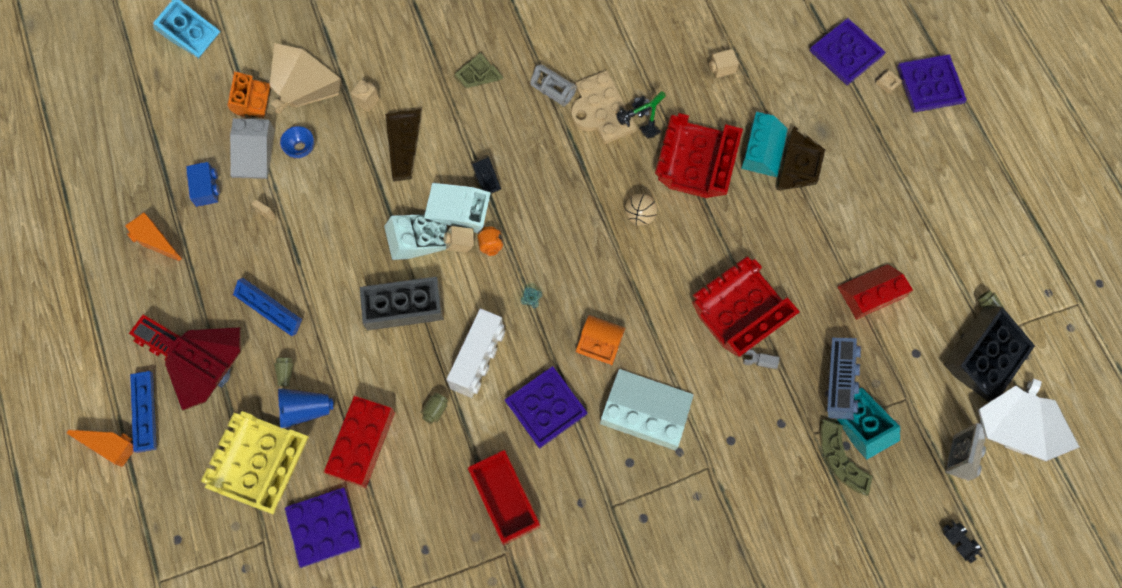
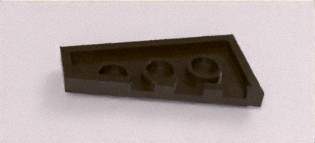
M421 109L385 114L393 182L412 179L422 116Z

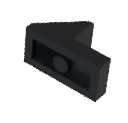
M488 155L470 162L475 173L474 177L481 190L491 192L490 194L501 190Z

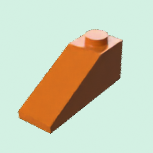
M142 213L125 225L129 231L127 235L134 243L138 241L143 247L177 261L182 260L169 241L145 213Z
M68 430L66 434L121 467L124 466L133 453V443H131L133 439L124 433L120 436L112 432Z

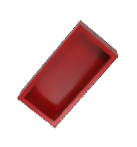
M354 396L324 473L330 477L367 488L394 418V410L391 407Z
M505 450L468 467V471L503 546L541 528Z

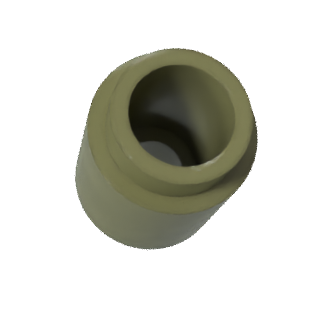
M434 393L433 396L429 397L420 412L423 415L422 419L430 424L433 422L437 423L447 408L448 400L444 396Z

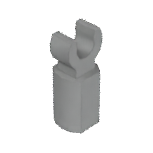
M751 349L745 353L752 357V360L745 359L743 361L745 365L757 364V366L771 369L778 368L779 356L764 353L756 354Z

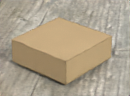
M888 70L877 80L876 84L886 93L890 94L901 84L902 80Z
M255 200L251 204L256 212L268 220L272 221L275 214L271 208L259 200Z

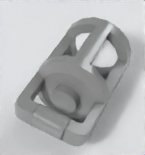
M542 64L536 66L530 82L531 86L541 91L542 94L549 96L563 107L571 101L577 89L574 83L569 82ZM541 71L548 74L542 79V85L537 83ZM554 85H557V86H559L560 88H562L564 91H563L562 93H560L559 91H557V90L554 89L553 87H554Z

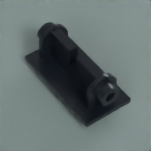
M952 519L953 525L951 527L947 524L942 528L944 531L943 535L946 536L952 545L959 541L962 543L956 550L965 561L973 563L977 559L975 557L977 554L981 558L983 557L980 552L982 547L975 539L970 540L967 537L966 533L968 531L960 521L956 523Z

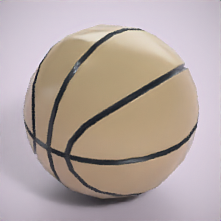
M639 193L633 195L625 205L627 219L636 226L649 225L655 220L658 212L655 200L647 194Z

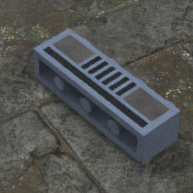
M832 337L827 409L829 418L854 420V413H858V401H855V394H859V382H856V376H860V364H857V357L861 358V346H857V338Z

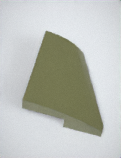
M481 53L454 74L455 79L465 88L503 79L498 70L493 65L491 66Z

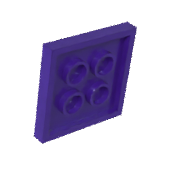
M849 18L810 49V52L847 86L886 53Z
M950 54L898 64L897 69L913 113L964 104L967 101Z
M553 366L505 399V403L539 449L588 415V412Z
M346 488L285 507L299 568H304L362 548Z

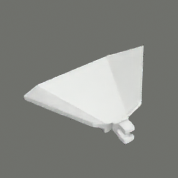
M1032 379V382L1029 381L1026 392L1014 386L978 410L986 438L1005 445V448L1018 453L1028 454L1048 461L1079 448L1056 401L1036 396L1042 381Z

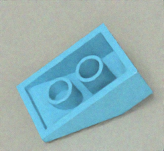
M172 0L153 22V28L197 58H200L220 33L216 27L180 0Z

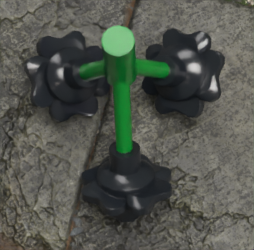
M660 91L651 101L645 99V96L636 97L632 103L633 109L629 111L620 106L619 112L616 113L618 122L621 125L626 124L627 127H630L631 117L636 114L640 118L648 116L649 111L652 109L648 123L640 126L639 130H641L646 138H655L656 135L661 133L659 127L655 126L656 106L666 97V94Z

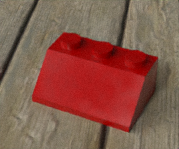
M888 264L838 286L840 293L856 320L906 298L913 291L905 275Z

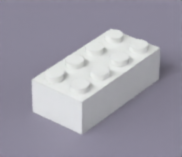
M482 309L479 310L447 377L451 390L470 398L473 397L474 393L477 394L479 392L482 375L486 376L489 370L488 362L490 358L493 359L497 352L496 345L498 341L503 340L505 335L502 317Z

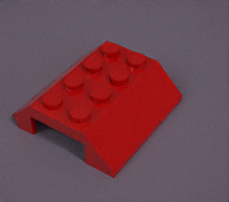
M681 113L677 116L671 115L667 126L669 129L666 130L663 141L665 145H662L659 156L661 161H658L655 174L659 176L658 180L671 190L703 198L727 195L743 129L725 124L723 131L688 123L689 115Z
M748 256L736 263L738 269L732 266L722 273L723 280L718 276L706 285L708 291L703 287L694 293L693 297L695 300L692 302L698 317L721 346L737 357L745 354L800 313L788 297L784 300L780 298L760 274L762 266L756 259L752 260Z

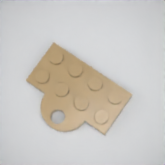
M607 71L575 83L580 99L573 104L571 117L573 123L579 129L584 131L597 130L604 144L637 132V127L632 117L630 127H627L626 124L621 125L616 118V113L619 112L620 106L626 110L627 108ZM578 114H584L586 118L583 120H579L576 116Z

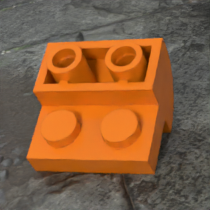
M234 71L228 100L229 110L242 117L248 114L264 118L270 84L253 80L251 75Z
M589 315L581 332L582 335L576 352L613 365L626 327Z

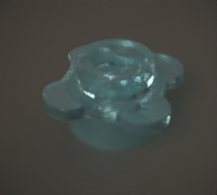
M530 287L525 288L521 303L537 308L542 292Z

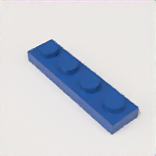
M241 278L237 280L233 293L236 298L290 336L297 334L302 321L300 317L246 279Z
M146 371L130 374L133 452L140 453L157 450L153 372Z

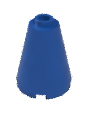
M284 388L278 389L280 428H288L329 415V410H333V398H329L328 394Z

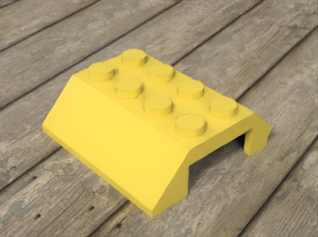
M241 411L240 415L233 413L227 425L233 428L231 432L225 429L218 444L224 447L223 451L215 450L209 462L215 468L214 470L207 468L201 482L206 483V489L274 515L309 436L291 429L280 428Z

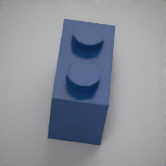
M209 162L186 166L189 196L194 205L198 207L218 203L220 190L216 184V179H218L216 168H213Z

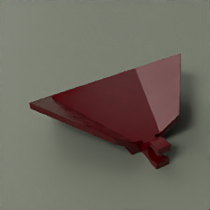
M240 327L188 330L181 337H177L175 341L164 334H161L158 338L159 342L169 347L165 366L183 411L206 403L241 353Z

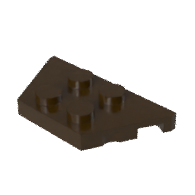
M793 126L779 179L777 188L779 191L816 185L820 176L825 149L819 144L814 143L809 136H803L795 126Z

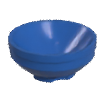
M295 126L283 133L280 145L287 156L303 158L313 150L314 137L307 128ZM298 143L305 144L304 149L300 151L295 150V146Z

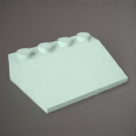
M619 369L600 424L676 451L694 394Z

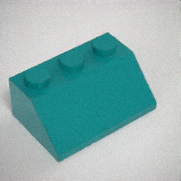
M756 111L741 169L773 177L778 176L788 128L774 115Z

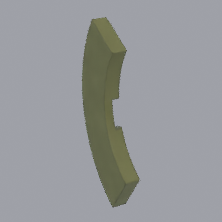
M823 419L820 426V443L827 464L837 478L846 486L859 494L868 496L873 476L859 469L845 454L842 442L843 425Z

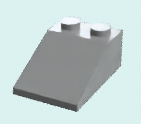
M233 118L230 133L232 178L268 179L275 129L270 120Z
M976 423L954 435L945 473L968 481L980 475L982 469L980 461L986 452V447L984 446L985 436L981 424Z

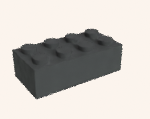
M437 277L360 287L362 321L367 331L444 320L440 284Z

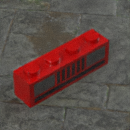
M144 314L128 333L134 337L133 342L139 346L147 345L150 347L148 351L159 357L162 354L165 356L164 361H166L169 347L159 342L158 338L161 334L170 337L174 341L177 337H180Z

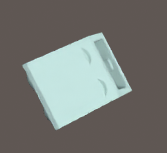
M432 183L424 218L450 226L472 228L474 233H478L484 225L491 192L474 187Z
M424 215L391 216L384 226L392 260L411 259L446 250V244L443 242L444 234L448 231L446 224L425 219Z

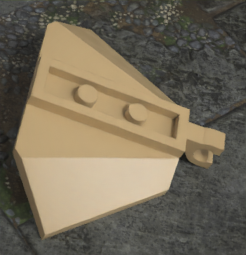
M274 43L270 87L280 98L271 103L275 112L280 114L288 105L292 108L300 107L339 95L341 78L305 50Z

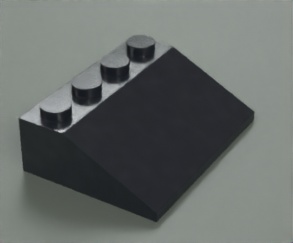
M984 306L944 362V366L955 378L990 403L1002 395L1035 345L1003 307Z

